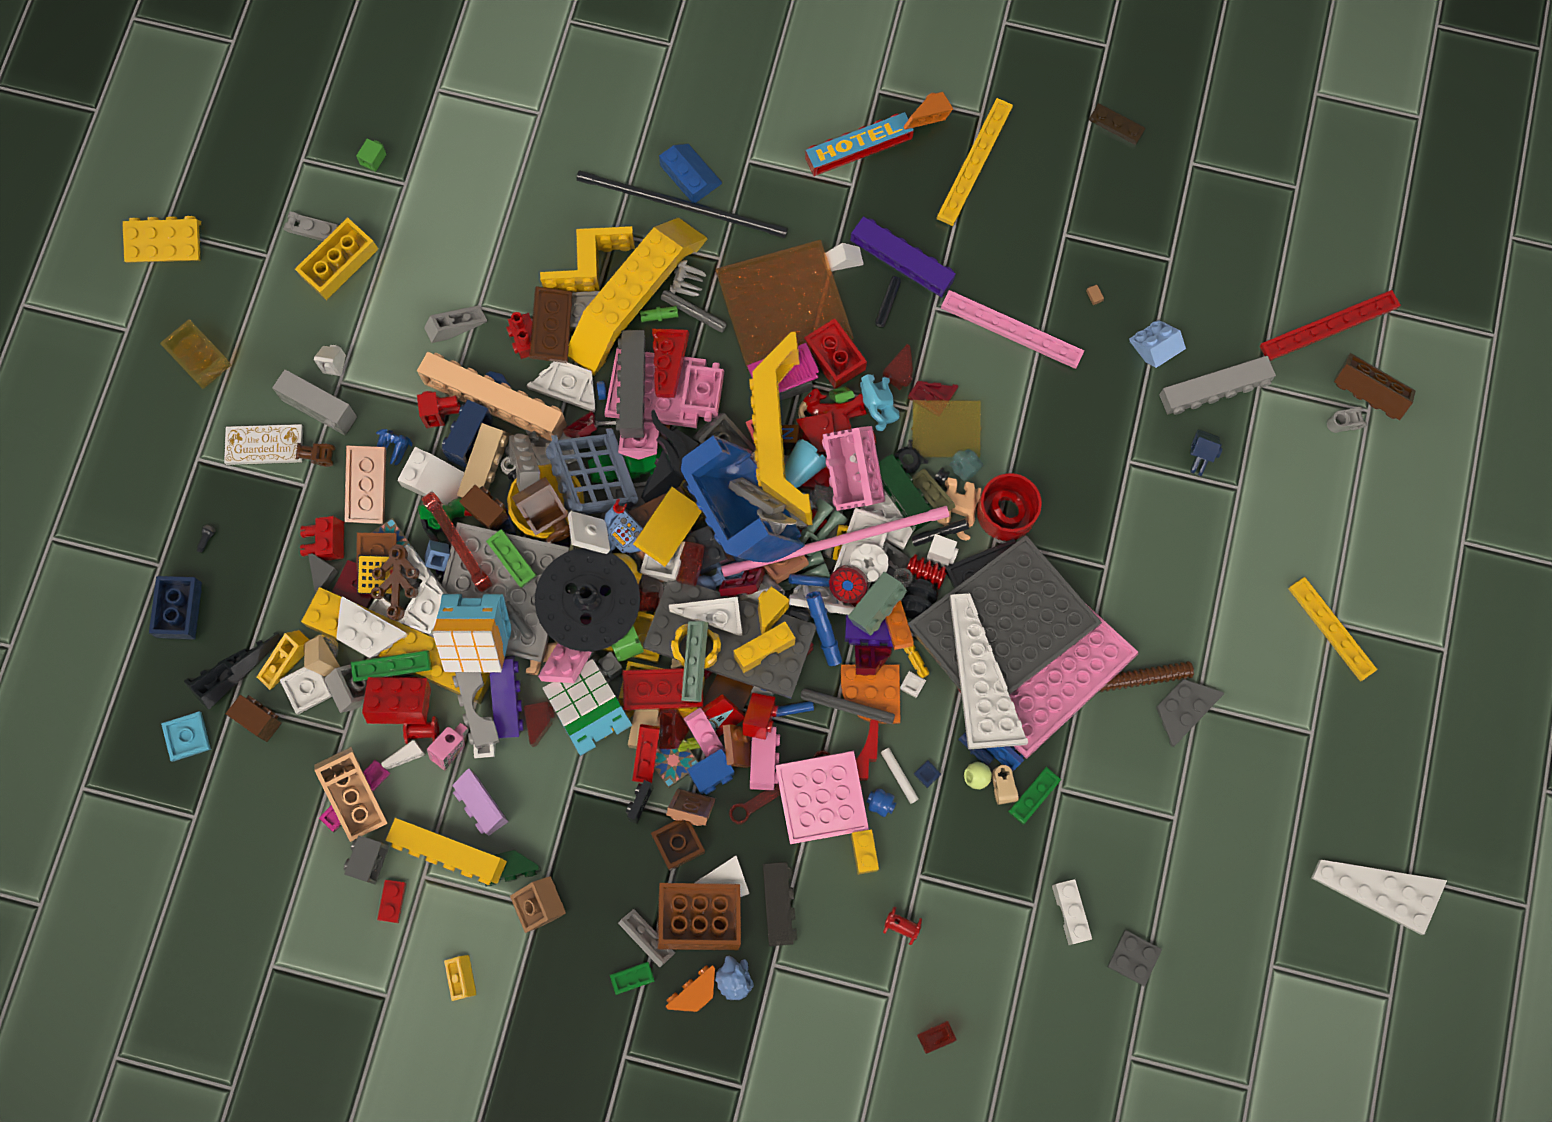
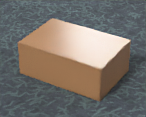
M1098 285L1087 288L1086 292L1093 305L1104 300Z

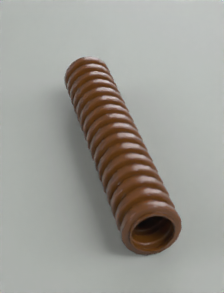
M1186 661V663L1180 662V664L1175 663L1174 665L1169 664L1168 666L1163 665L1162 667L1157 666L1156 668L1151 667L1150 669L1145 668L1144 670L1139 669L1132 672L1129 670L1127 673L1122 671L1121 674L1118 673L1100 692L1102 693L1104 690L1108 692L1110 689L1114 691L1116 688L1121 690L1122 687L1127 689L1128 686L1133 688L1134 685L1139 687L1140 684L1145 686L1146 683L1151 685L1152 682L1157 684L1158 681L1163 683V681L1169 682V680L1193 678L1194 668L1190 661Z

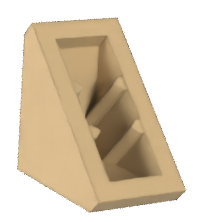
M319 635L305 643L304 667L322 676H327L335 668L340 667L323 637Z

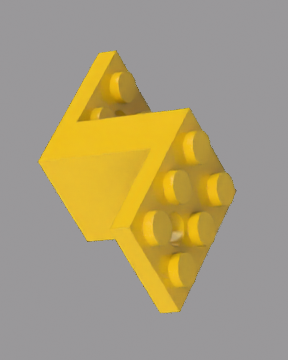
M632 226L576 229L578 270L540 272L542 286L573 292L600 291L598 251H629L630 249H635Z

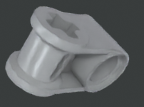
M1362 407L1337 411L1328 419V429L1331 432L1338 433L1366 427L1367 423L1364 422L1361 413Z

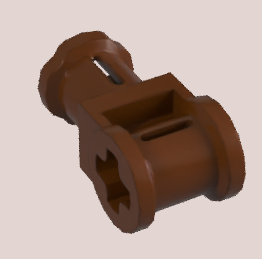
M297 443L295 459H309L313 464L331 467L333 466L332 455L333 451H335V446L313 443V447Z

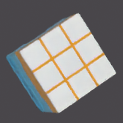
M442 594L433 636L444 672H502L507 645L511 636V623L503 594H484L483 598H463L462 594Z

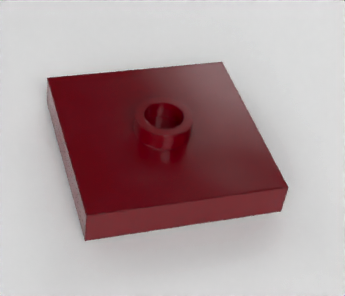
M347 560L332 593L340 597L343 596L368 609L373 597L371 594H357V563Z

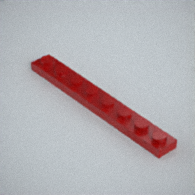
M1390 290L1263 342L1260 348L1264 356H1268L1269 361L1396 310L1401 305L1393 290Z

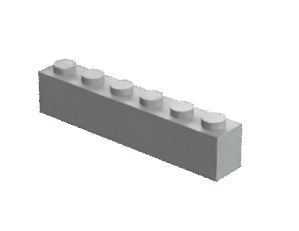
M1268 356L1163 388L1159 396L1167 415L1171 413L1177 415L1190 407L1191 409H1196L1206 402L1212 404L1219 401V398H1231L1241 391L1247 393L1257 386L1261 388L1271 384L1276 375Z

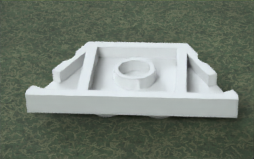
M553 362L532 383L529 382L527 384V388L592 412L596 410L593 377L590 370L570 363Z
M798 585L794 589L793 594L789 596V605L809 608L806 595L813 591H820L825 608L830 613L849 615L855 608L851 603L839 601L834 597L830 587Z
M342 596L336 637L340 642L373 659L381 651L387 650L398 640L407 637L408 634Z

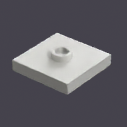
M570 511L568 521L572 545L607 554L610 551L605 520Z
M305 667L280 679L297 715L332 697L324 676Z

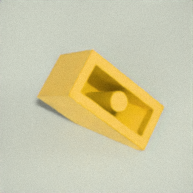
M772 586L767 592L764 590L758 597L761 634L769 631L789 608L790 600Z

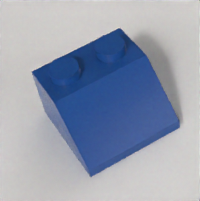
M722 748L687 769L699 793H705L706 795L716 789L715 786L722 782L724 785L731 781L734 775L733 768L727 765L726 755Z

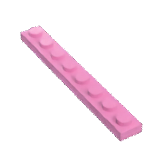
M950 290L941 306L943 310L1075 369L1084 353V350Z

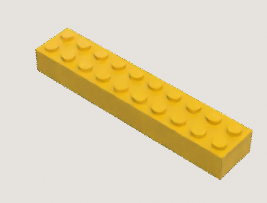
M319 587L301 622L306 627L337 640L342 597ZM358 605L408 634L406 638H402L392 644V647L381 651L376 658L429 650L432 670L411 674L420 678H427L429 682L461 695L459 687L455 688L452 676L456 675L455 672H444L433 637ZM481 672L484 686L478 690L474 697V702L481 704L491 684L490 672Z

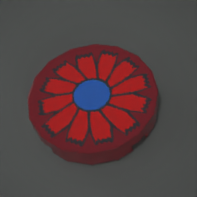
M843 565L838 567L832 573L829 580V587L833 596L845 603L860 601L868 589V579L864 572L854 566Z

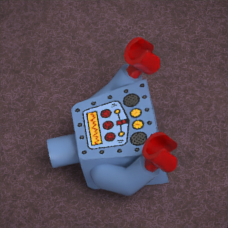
M617 499L604 518L609 539V552L611 553L616 547L622 553L642 551L634 546L633 543L643 530V527L625 510L627 504L620 506L618 504L620 499Z

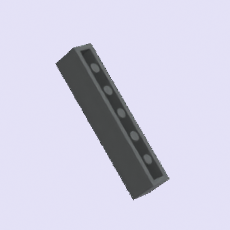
M644 330L622 331V338H618V348L621 349V354H618V365H621V370H617V379L620 381V386H617V398H620V403L616 404V411L620 416L619 419H616V431H620L621 438H644L645 332Z

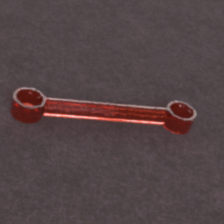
M432 491L421 498L423 504L434 515L471 574V580L474 585L483 593L493 585L490 578L479 567L442 508L443 504L438 496Z
M820 750L814 754L813 758L819 754H831L825 750ZM779 782L774 785V790H765L745 804L733 805L729 811L731 821L737 825L746 823L751 813L781 795ZM736 807H742L746 810V818L744 820L737 821L732 817V812Z

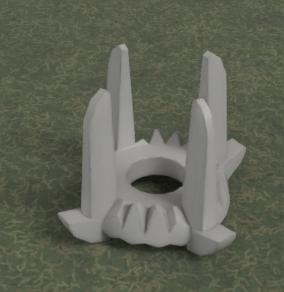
M683 260L674 271L676 275L673 285H670V291L673 294L678 292L690 296H698L699 293L682 288L681 286L699 291L702 288L683 281V278L703 282L699 277L686 273V271L706 277V274L699 269L687 265L688 260Z

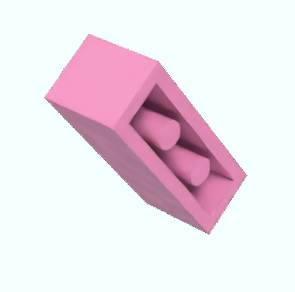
M773 727L771 733L768 732L766 740L752 737L750 789L774 790V784H778L775 765L779 764V753H775V747L780 745V734H776V727Z

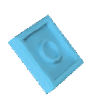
M199 711L161 723L170 761H177L211 750L202 712Z

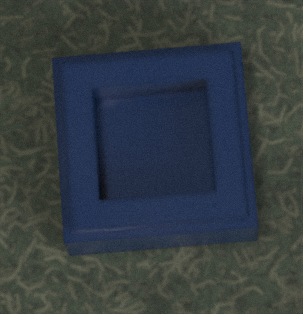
M929 760L914 773V776L926 788L942 775Z

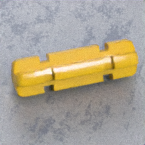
M913 645V647L903 648L906 654H909L908 658L915 670H917L918 676L921 678L927 677L929 671L927 667H924V662L918 651H915L916 647Z

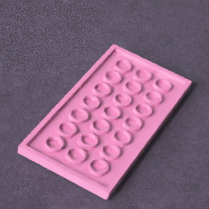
M1093 610L1092 612L1102 622L1101 625L1009 695L1014 703L1018 719L1021 721L1024 734L1028 739L1027 745L1014 747L1026 759L1138 655V651Z

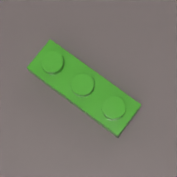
M499 530L486 540L521 588L537 577L504 530Z

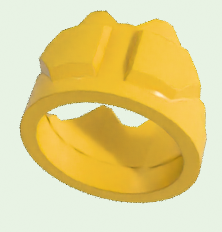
M684 624L676 630L675 640L671 643L673 657L683 666L685 659L679 652V645L681 640L687 635L688 624ZM709 629L707 630V636L713 641V650L705 658L704 669L710 668L715 664L718 652L721 651L719 635Z

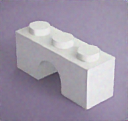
M1076 880L1053 885L1052 888L1057 906H1060L1065 923L1063 927L1068 945L1091 940L1092 936Z

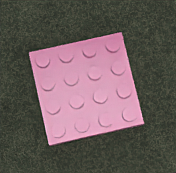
M854 750L775 765L790 844L869 830Z

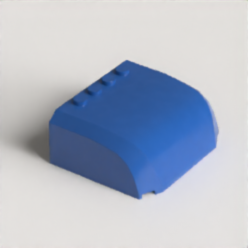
M713 435L682 458L681 472L688 483V490L697 499L696 504L707 517L705 518L706 523L709 527L713 528L716 541L722 545L727 554L762 563L777 561L803 548L805 545L798 539L801 537V534L796 524L786 525L782 533L779 535L775 534L768 520L760 518L757 514V510L760 509L758 506L750 504L747 499L736 495L733 490L728 488L730 481L741 477L759 487L756 477L757 464L751 457L752 451ZM784 508L782 513L792 518L788 510Z

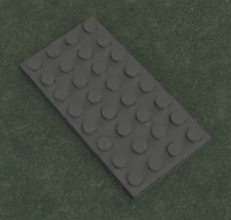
M678 578L674 581L668 580L644 641L643 649L675 659L671 643L675 640L676 630L680 626L688 624V621L695 620L670 612L669 605L732 597L720 596V592ZM738 599L742 635L739 636L708 625L709 630L719 635L721 651L718 652L715 664L705 670L792 699L816 631L815 624L783 614L771 629L786 622L795 636V645L779 654L774 652L761 661V664L743 673L734 658L733 650L762 634L758 605ZM687 635L681 640L679 645V652L684 659ZM707 636L705 658L713 650V641L709 636Z

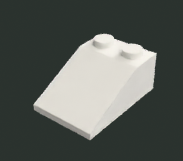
M415 447L398 478V482L402 487L445 505L459 498L457 493L464 472L438 457Z

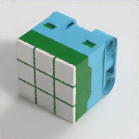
M593 659L586 662L575 683L552 682L543 687L545 694L580 756L596 747L592 740L593 738L595 742H598L613 733L612 727L616 734H619L632 726Z

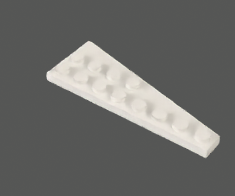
M970 593L950 595L968 749L1027 745L1028 739L1016 714L1014 703L1011 701L1006 683L998 663L995 661L991 645L988 643L985 630L980 623Z

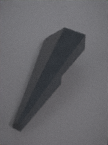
M275 632L266 641L259 640L256 642V647L248 651L244 648L218 662V665L208 672L203 670L200 672L201 676L193 680L188 678L184 680V683L206 708L210 709L280 642L282 637L278 632Z

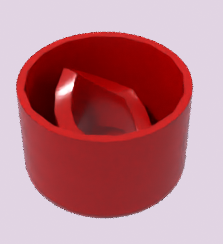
M1008 473L993 478L985 486L977 504V518L980 526L988 535L1002 541L1016 540L1025 536L1032 529L1040 514L1042 506L1040 493L1037 487L1022 475ZM1003 500L1015 503L1019 510L1018 516L1013 518L1006 517L998 503Z

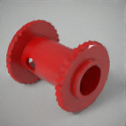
M436 716L432 717V722H426V724L403 725V737L406 744L415 738H432L434 742L439 736V722Z
M893 907L885 921L883 933L886 934L889 928L909 937V945H912L920 932L922 919L919 918L918 922L915 923L895 914L897 907Z

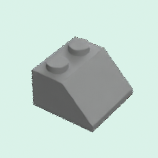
M351 665L335 668L324 678L340 713L363 706L367 680L353 682Z

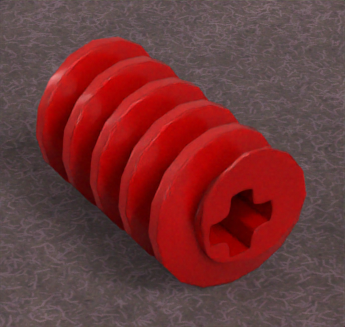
M917 554L911 557L904 573L905 575L909 571V578L916 574V579L923 577L924 580H930L933 585L937 583V590H940L946 576L945 566L939 570L938 563L932 567L931 560H928L925 564L924 557L917 560Z

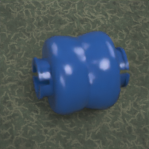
M877 788L875 793L871 791L866 803H869V811L877 812L882 817H886L887 813L892 814L896 805L893 802L894 795L886 793L880 788Z

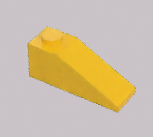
M300 630L285 633L257 675V678L269 690L273 689L280 679L305 655V643L310 639Z

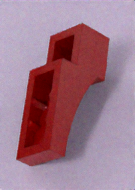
M870 720L865 746L858 758H856L860 781L868 780L869 762H876L877 720Z

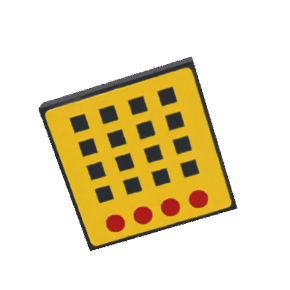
M358 554L357 594H371V590L374 587H380L393 572V566L386 572L383 580L374 579L372 576V571L375 568H380L389 559V555ZM392 586L385 592V594L392 593Z

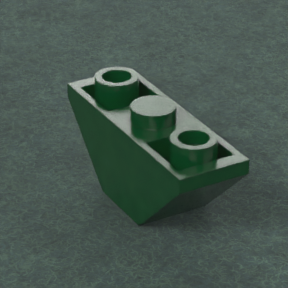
M515 850L494 855L507 861L499 880L505 879V882L517 880V876L533 877L537 875L536 872L541 871L540 866ZM491 882L490 885L485 884V887L493 886V885H497V884Z

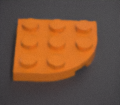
M841 665V691L843 699L893 713L895 718L892 724H900L899 665H883L876 675L868 676L856 675L855 665ZM857 715L859 718L865 721L870 722L871 720L870 718ZM878 721V724H887V723Z

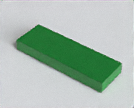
M1045 767L1008 812L1024 825L1061 779L1049 768Z

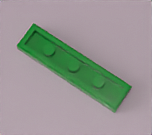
M429 650L351 662L353 682L368 680V677L384 678L432 670Z

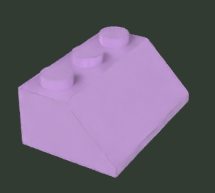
M470 769L466 770L452 785L455 788L453 794L459 802L463 800L466 804L464 810L470 818L475 817L477 820L475 825L481 834L485 832L489 836L508 823L504 814L473 771Z

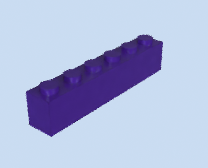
M863 216L851 233L850 241L941 298L954 282L956 274L950 267H944L939 264L935 258L928 257L919 248L910 246L906 240L894 236L887 228H881L872 219H867Z

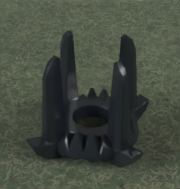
M908 440V446L899 449L893 455L901 461L902 469L905 473H913L919 469L921 464H928V460L924 459L919 451L912 447L913 440ZM906 454L913 456L914 461L910 465L903 462V456Z

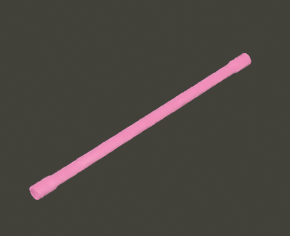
M947 506L939 507L921 514L805 544L803 548L777 561L762 563L746 560L721 566L723 576L739 574L742 571L928 521L949 517Z

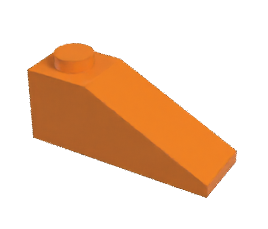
M943 92L929 94L908 119L904 129L946 120L953 107Z

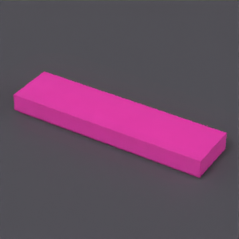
M376 759L363 771L372 791L390 775V772ZM332 805L319 817L332 832H335L341 826Z

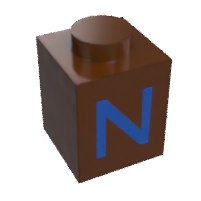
M782 425L783 449H794L797 441L803 439V430L799 425Z

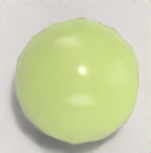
M982 762L969 764L964 772L965 782L973 789H983L991 782L992 773L990 768Z

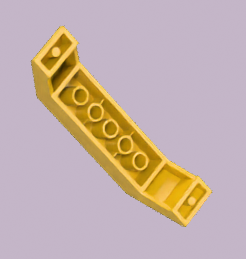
M680 218L653 227L583 311L569 343L568 357L582 368L592 371V375L595 376L605 364V360L615 340L682 259L693 252L697 253L707 241V237Z
M790 332L752 371L753 378L749 379L750 390L752 391V422L755 430L753 437L756 446V477L759 487L762 486L763 491L784 503L785 509L807 525H813L809 494L801 493L786 480L779 383L795 365H800L796 332Z

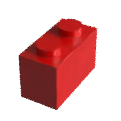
M752 693L743 721L744 736L766 740L768 732L771 733L774 721H772V718L776 717L778 712V706L775 705L776 697Z

